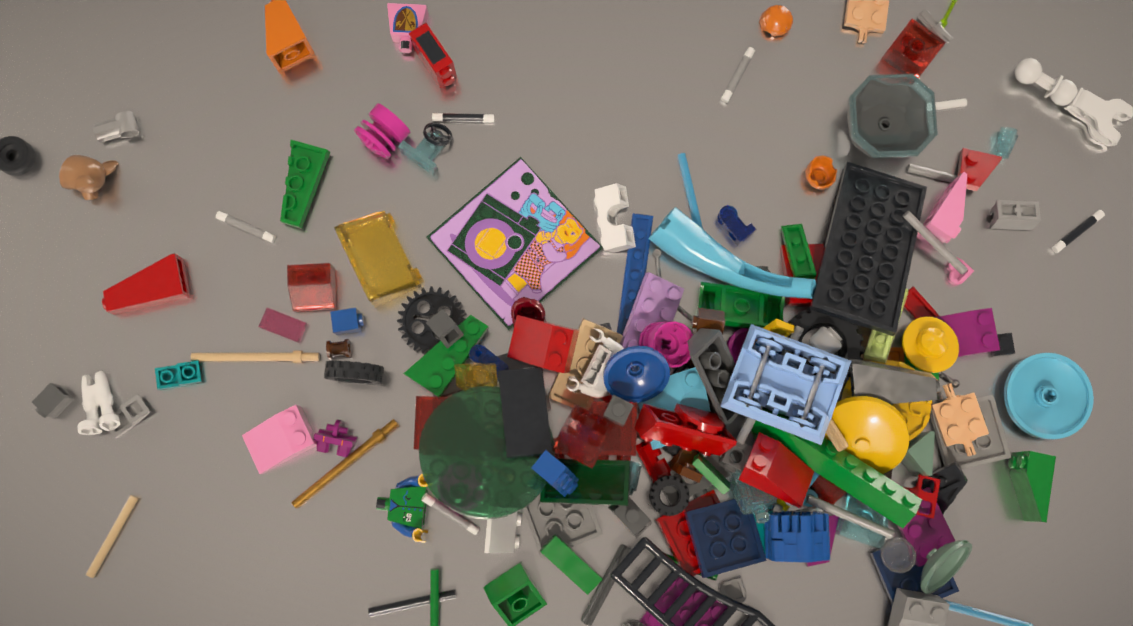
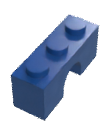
M546 450L531 467L564 497L567 494H571L578 485L577 481L579 479Z

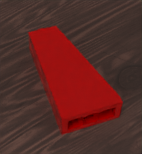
M175 253L170 254L104 290V298H102L103 308L106 312L117 315L189 298L182 257Z

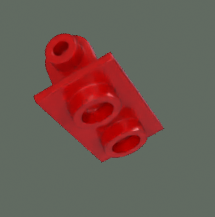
M646 440L635 445L638 455L653 483L661 477L672 476L670 473L672 470L665 458L659 460L657 457L662 454L660 448L652 450L650 441Z

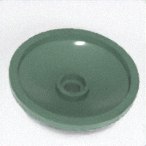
M958 540L947 543L938 550L936 548L931 550L926 557L928 561L922 571L921 590L925 594H931L944 586L966 562L972 551V544L968 540Z

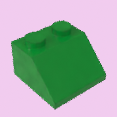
M521 563L483 587L491 605L508 626H516L547 605Z

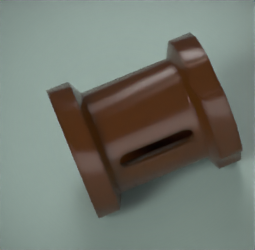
M345 339L340 342L326 341L328 359L332 360L333 357L340 356L351 357L350 340Z

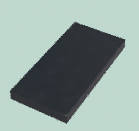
M542 368L498 371L507 459L541 456L545 450L552 455Z

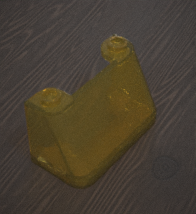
M384 210L334 227L368 300L375 308L421 287L419 280L422 279L417 267L413 269L393 230L392 225L396 223L391 213L386 214Z

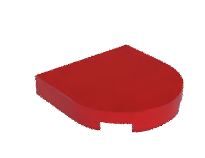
M676 403L674 408L675 413L684 423L688 425L689 421L698 426L697 430L717 434V432H722L724 428V422L716 413Z

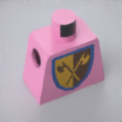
M387 3L392 40L395 43H400V52L410 53L412 51V42L409 33L427 23L429 16L427 5Z

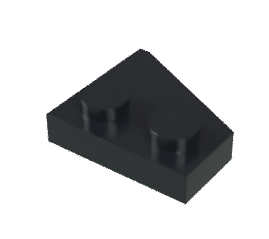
M956 461L933 472L932 476H928L940 479L937 504L943 515L968 481ZM924 478L921 489L930 487L933 493L934 481Z

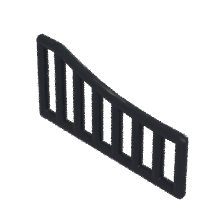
M647 537L641 538L611 572V578L663 626H676L671 621L672 617L696 590L708 597L682 626H695L715 601L728 607L711 626H724L736 610L749 615L740 626H752L756 621L762 626H775L759 610L725 596L696 579L669 558ZM646 548L655 557L637 578L630 583L622 574ZM663 563L671 572L647 599L638 589L657 567ZM680 577L689 585L663 614L655 606V603L675 580Z

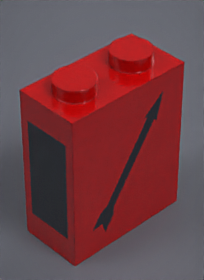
M424 23L409 33L413 48L440 88L449 86L457 78L454 63L428 24Z

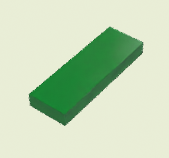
M803 225L781 226V234L793 277L816 278V270Z
M556 534L540 549V552L587 595L603 580L602 576Z

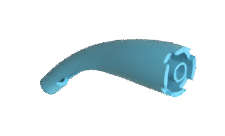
M674 207L668 213L662 223L649 237V240L677 261L723 282L769 295L813 299L816 287L815 279L777 275L746 263L714 240L677 207Z

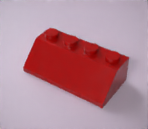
M643 404L634 427L643 440L650 442L657 440L666 446L677 445L686 451L697 450L706 456H711V454L721 456L737 444V440L725 427L722 432H717V434L705 433L697 430L698 426L690 421L688 425L684 423L674 411Z

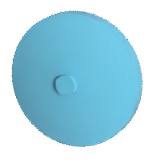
M1040 353L1029 356L1017 363L1006 379L1004 402L1009 416L1021 430L1036 438L1053 440L1068 437L1085 425L1092 412L1094 397L1091 383L1082 368L1065 356L1055 353Z

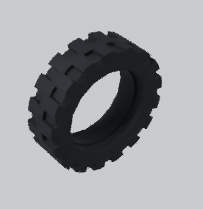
M331 360L326 361L324 378L348 383L382 384L384 367L371 363Z

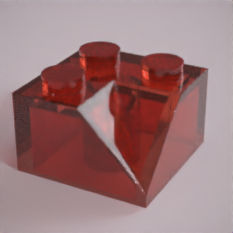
M912 18L882 59L916 82L946 42Z

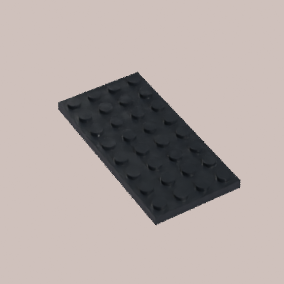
M851 162L846 163L810 310L891 336L896 334L918 233L903 215L910 211L920 221L927 186Z

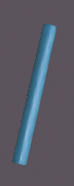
M681 153L677 156L692 220L703 229L686 154Z
M945 600L950 604L949 610L1006 626H1033L1029 622Z

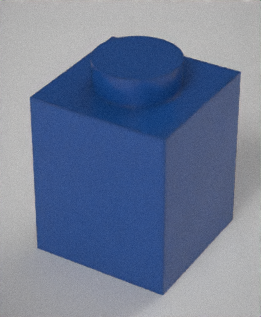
M357 308L330 312L334 334L344 335L362 332V326L365 325L364 315Z

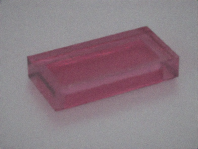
M266 308L258 327L299 343L307 323Z

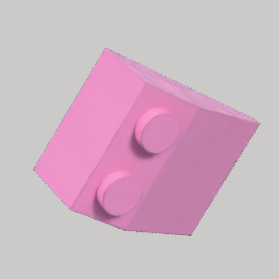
M965 172L949 183L923 223L942 244L944 242L947 244L951 238L955 239L962 229L959 226L964 217L967 174Z
M298 405L275 414L242 435L259 474L317 446V441L313 440L314 432L302 407Z

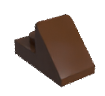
M681 449L668 463L670 469L700 483L703 476L692 465L694 456L698 454L694 450L686 451Z

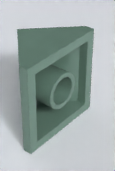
M935 431L921 432L917 437L909 441L907 453L901 462L912 476L918 477V474L932 476Z

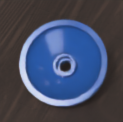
M632 346L620 350L608 360L603 371V380L607 391L612 396L615 395L629 403L644 402L656 397L664 390L670 378V368L666 358L659 351L647 346Z

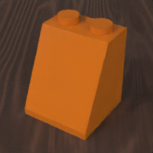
M271 0L266 4V53L277 71L280 72L315 54L287 1Z

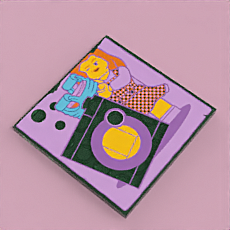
M521 157L426 237L508 331L514 327L511 318V307L516 300L527 297L542 303L603 250L602 245Z

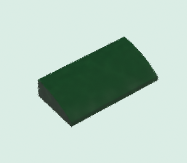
M558 459L579 479L576 489L565 497L541 477L540 503L628 506L632 464L630 461Z

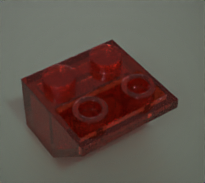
M331 263L287 265V285L294 312L336 309L335 267Z
M575 404L553 445V449L593 469L612 431L614 423Z

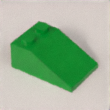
M1034 451L1012 452L1011 458L1008 460L1009 475L1024 521L1047 523L1056 456Z

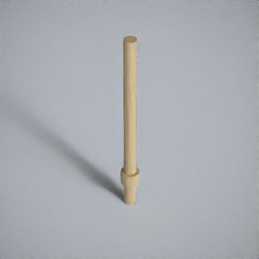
M294 350L293 353H191V361H293V363H303V361H320V353H303L302 350Z

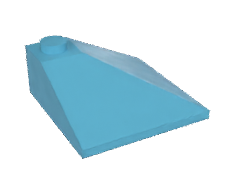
M695 367L670 375L668 384L660 394L648 401L637 403L639 410L641 411L643 404L674 411L676 403L711 412L706 389ZM657 440L650 442L652 450L666 446Z

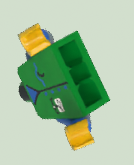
M431 473L410 476L397 483L395 489L390 490V498L378 497L376 502V510L388 511L387 520L392 521V526L402 535L412 538L415 542H426L421 539L422 533H428V530L423 529L425 526L427 504L421 501L425 493L428 494V487L433 486V484L427 482L428 476H432Z

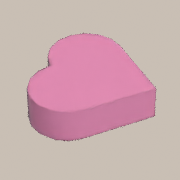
M960 258L957 259L968 268L964 274L961 275L949 262L946 266L949 272L947 275L948 282L954 286L962 284L974 272Z

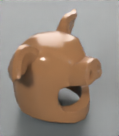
M72 155L61 166L59 173L61 187L80 191L84 200L96 199L98 197V190L105 184V177L115 171L118 162L110 160L101 164L98 160L87 156Z

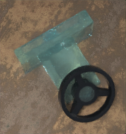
M436 122L428 123L424 127V139L416 149L404 140L398 146L403 155L432 176L438 171V167L433 160L452 139L451 131L445 125ZM431 127L432 133H427L426 129ZM435 127L443 129L448 134V136L443 135V133L439 130H436Z

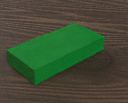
M700 452L696 454L692 465L725 495L730 490V482Z

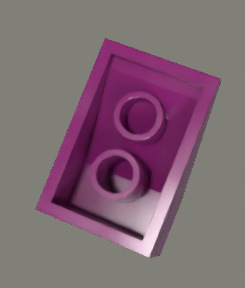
M992 308L934 317L948 324L954 331L959 343L958 357L1000 350Z

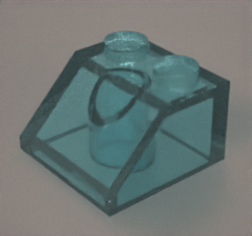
M847 492L845 493L842 509L888 528V519ZM839 517L835 535L873 548H883L885 536Z

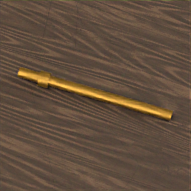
M392 419L383 428H378L374 431L372 437L291 502L296 509L375 444L383 442L387 438L386 435L398 427L399 424Z

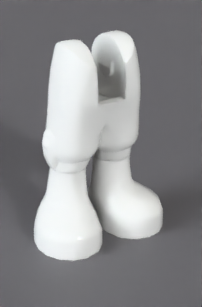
M98 371L95 373V384L90 375L82 376V405L86 412V420L78 423V433L82 435H95L102 433V429L107 431L116 429L120 425V419L118 415L114 414L112 409L113 395L111 394L105 372ZM99 406H100V408H101V417H100V418H99V415H98V408H99Z

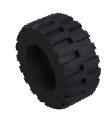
M809 308L799 312L788 321L789 324L794 325V328L799 326L804 329L798 340L801 343L808 331L820 329L821 327H831L842 338L840 341L842 347L838 350V356L848 360H863L861 354L865 353V346H861V341L864 338L862 334L858 335L857 329L859 326L857 324H852L851 322L822 314ZM806 360V363H805V364H808V365H811V366L814 367V365H812L808 360ZM850 368L848 369L844 382L849 380Z

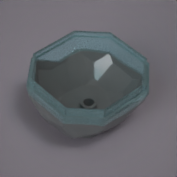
M914 74L869 75L849 97L847 120L850 139L856 148L871 158L916 157L938 135L935 94ZM882 123H886L888 127H882Z

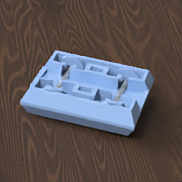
M751 324L720 407L822 445L851 361ZM782 349H785L790 352H793L794 354L786 352L783 356L781 354L776 353V351L782 352ZM799 355L809 358L810 363L814 365V367L805 364L807 359L799 357ZM761 406L773 411L772 414L760 410ZM778 413L788 416L789 419L787 420L777 415Z

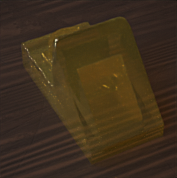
M496 364L454 365L456 386L464 391L473 387H495L498 385Z

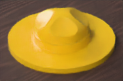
M920 317L912 321L903 333L902 346L908 360L918 369L929 373H939L947 370L955 363L959 354L958 339L951 327L942 320L934 317Z

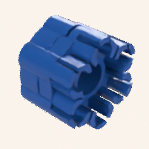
M792 511L764 513L767 520L764 523L766 559L775 562L802 563L831 560L829 514L813 511L812 514L810 511L802 512V516L800 511H793V515Z

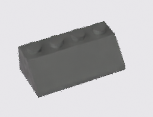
M700 328L687 341L690 357L719 418L724 422V427H728L739 414L722 408L720 405L736 364L721 331Z

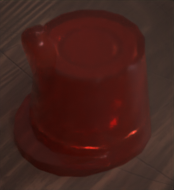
M821 475L809 487L816 492L818 499L833 505L846 493Z

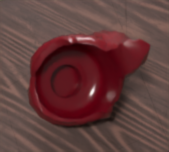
M522 297L516 300L511 307L513 326L515 325L517 315L547 322L543 305L535 299Z

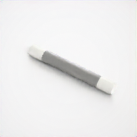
M747 48L721 97L723 102L728 103L755 52L754 48Z
M218 211L216 214V219L273 243L276 239V235L226 213Z
M424 494L421 501L474 535L478 533L480 527L429 494Z

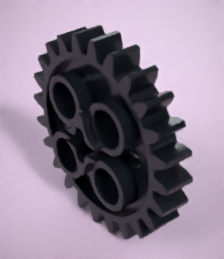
M430 286L429 292L422 288V294L420 295L413 291L415 298L412 299L407 296L409 303L401 304L405 311H398V314L403 316L402 319L397 320L399 324H403L402 327L398 328V331L405 332L401 338L403 340L409 339L407 342L409 347L415 344L413 349L415 352L422 348L421 352L423 355L426 354L427 350L430 351L438 344L440 340L434 337V333L426 324L427 321L414 319L415 315L431 319L440 310L447 308L450 310L449 317L457 326L466 319L461 317L466 313L465 310H458L462 303H455L457 300L456 295L449 298L450 291L447 290L442 294L441 287L438 288L437 292H434L432 286ZM422 304H429L430 309L426 313L419 312L420 306ZM417 324L424 325L422 333H414V327Z

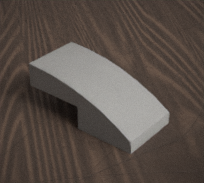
M139 394L119 406L120 409L114 413L118 415L120 425L116 429L110 430L111 434L115 439H118L151 412Z

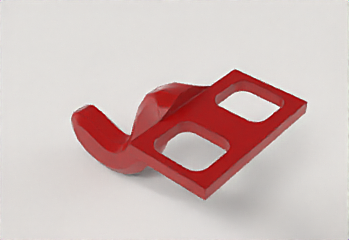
M918 474L917 486L912 488L903 487L923 501L930 502L931 504L929 515L919 513L918 511L916 515L934 519L940 479ZM924 478L934 481L933 493L925 492L921 489Z

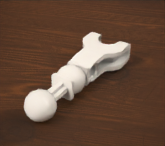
M1033 58L1023 59L1015 67V77L1020 83L1032 84L1035 82L1046 89L1044 97L1050 96L1055 104L1065 106V110H1068L1070 114L1086 123L1091 138L1108 147L1118 144L1121 134L1113 127L1112 118L1121 122L1131 119L1133 117V107L1121 99L1105 101L1095 94L1084 90L1082 87L1077 90V86L1072 81L1062 80L1064 77L1062 75L1054 80L1042 72L1041 64Z

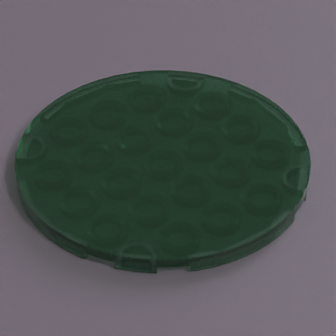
M478 386L457 392L439 404L426 421L419 442L421 471L431 492L451 510L476 519L507 517L530 505L547 484L546 480L531 469L540 456L509 459L506 457L499 387ZM550 429L552 455L555 457L554 439Z

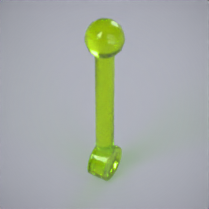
M957 0L952 1L944 18L940 20L943 28L947 26V19Z

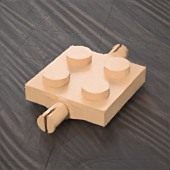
M847 0L844 26L860 31L858 43H867L868 32L884 33L886 30L889 0Z
M952 383L943 385L942 387L947 398L940 403L931 405V409L944 446L963 444L967 456L975 455L976 452L972 441L989 434L975 393L955 395Z

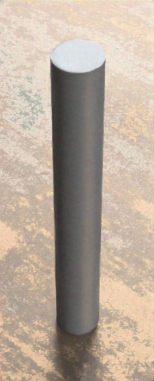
M909 164L907 172L942 181L952 182L957 178V175Z

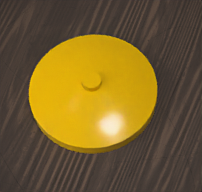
M869 396L849 397L836 403L831 418L848 443V447L844 450L881 474L892 470L903 460L909 446V431L904 417L895 407L881 399ZM825 433L824 437L830 440L828 435Z

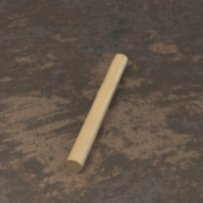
M130 495L86 573L87 576L95 577L139 498Z

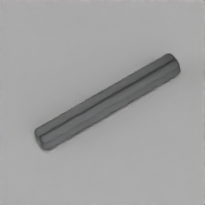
M620 545L581 618V622L587 626H591L615 582L611 578V572L631 551L626 545Z

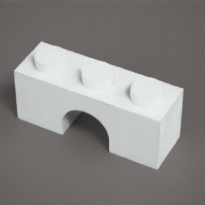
M615 183L595 189L594 202L598 209L599 216L597 222L601 228V245L604 251L615 253L636 247L633 227L625 224L617 225L616 222L617 213L621 209L629 207L626 186Z

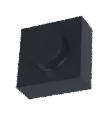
M1012 333L997 334L1000 350L991 352V357L1015 354Z

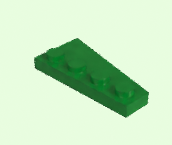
M291 140V154L288 156L287 164L289 165L288 176L285 179L286 193L283 195L280 222L302 229L331 152L324 148Z
M472 315L468 316L458 325L464 336L448 349L440 341L403 374L438 398H441L489 329L486 324Z

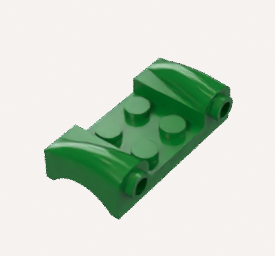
M701 282L698 291L697 313L698 308L720 310L725 313L726 326L750 328L752 324L763 328L775 319L783 321L785 297L759 293L737 286Z

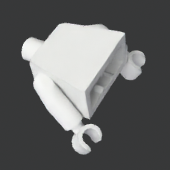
M594 328V330L599 332V338L594 339L590 335L589 337L592 341L602 342L603 346L599 344L581 380L584 384L579 383L575 376H569L568 378L571 381H575L576 384L574 386L566 384L570 391L579 389L583 394L594 398H602L610 395L603 380L605 365L614 354L623 350L624 347L610 337H604L602 330Z

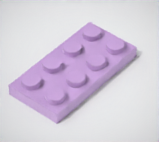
M650 272L645 273L620 345L624 349L638 346L640 334L646 326L653 322L673 321L684 288Z

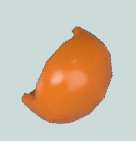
M782 5L770 6L761 14L759 20L761 29L770 33L771 36L786 34L793 24L792 13Z
M824 155L816 156L807 165L805 176L812 187L823 190L829 188L836 181L837 169L832 165L833 159Z

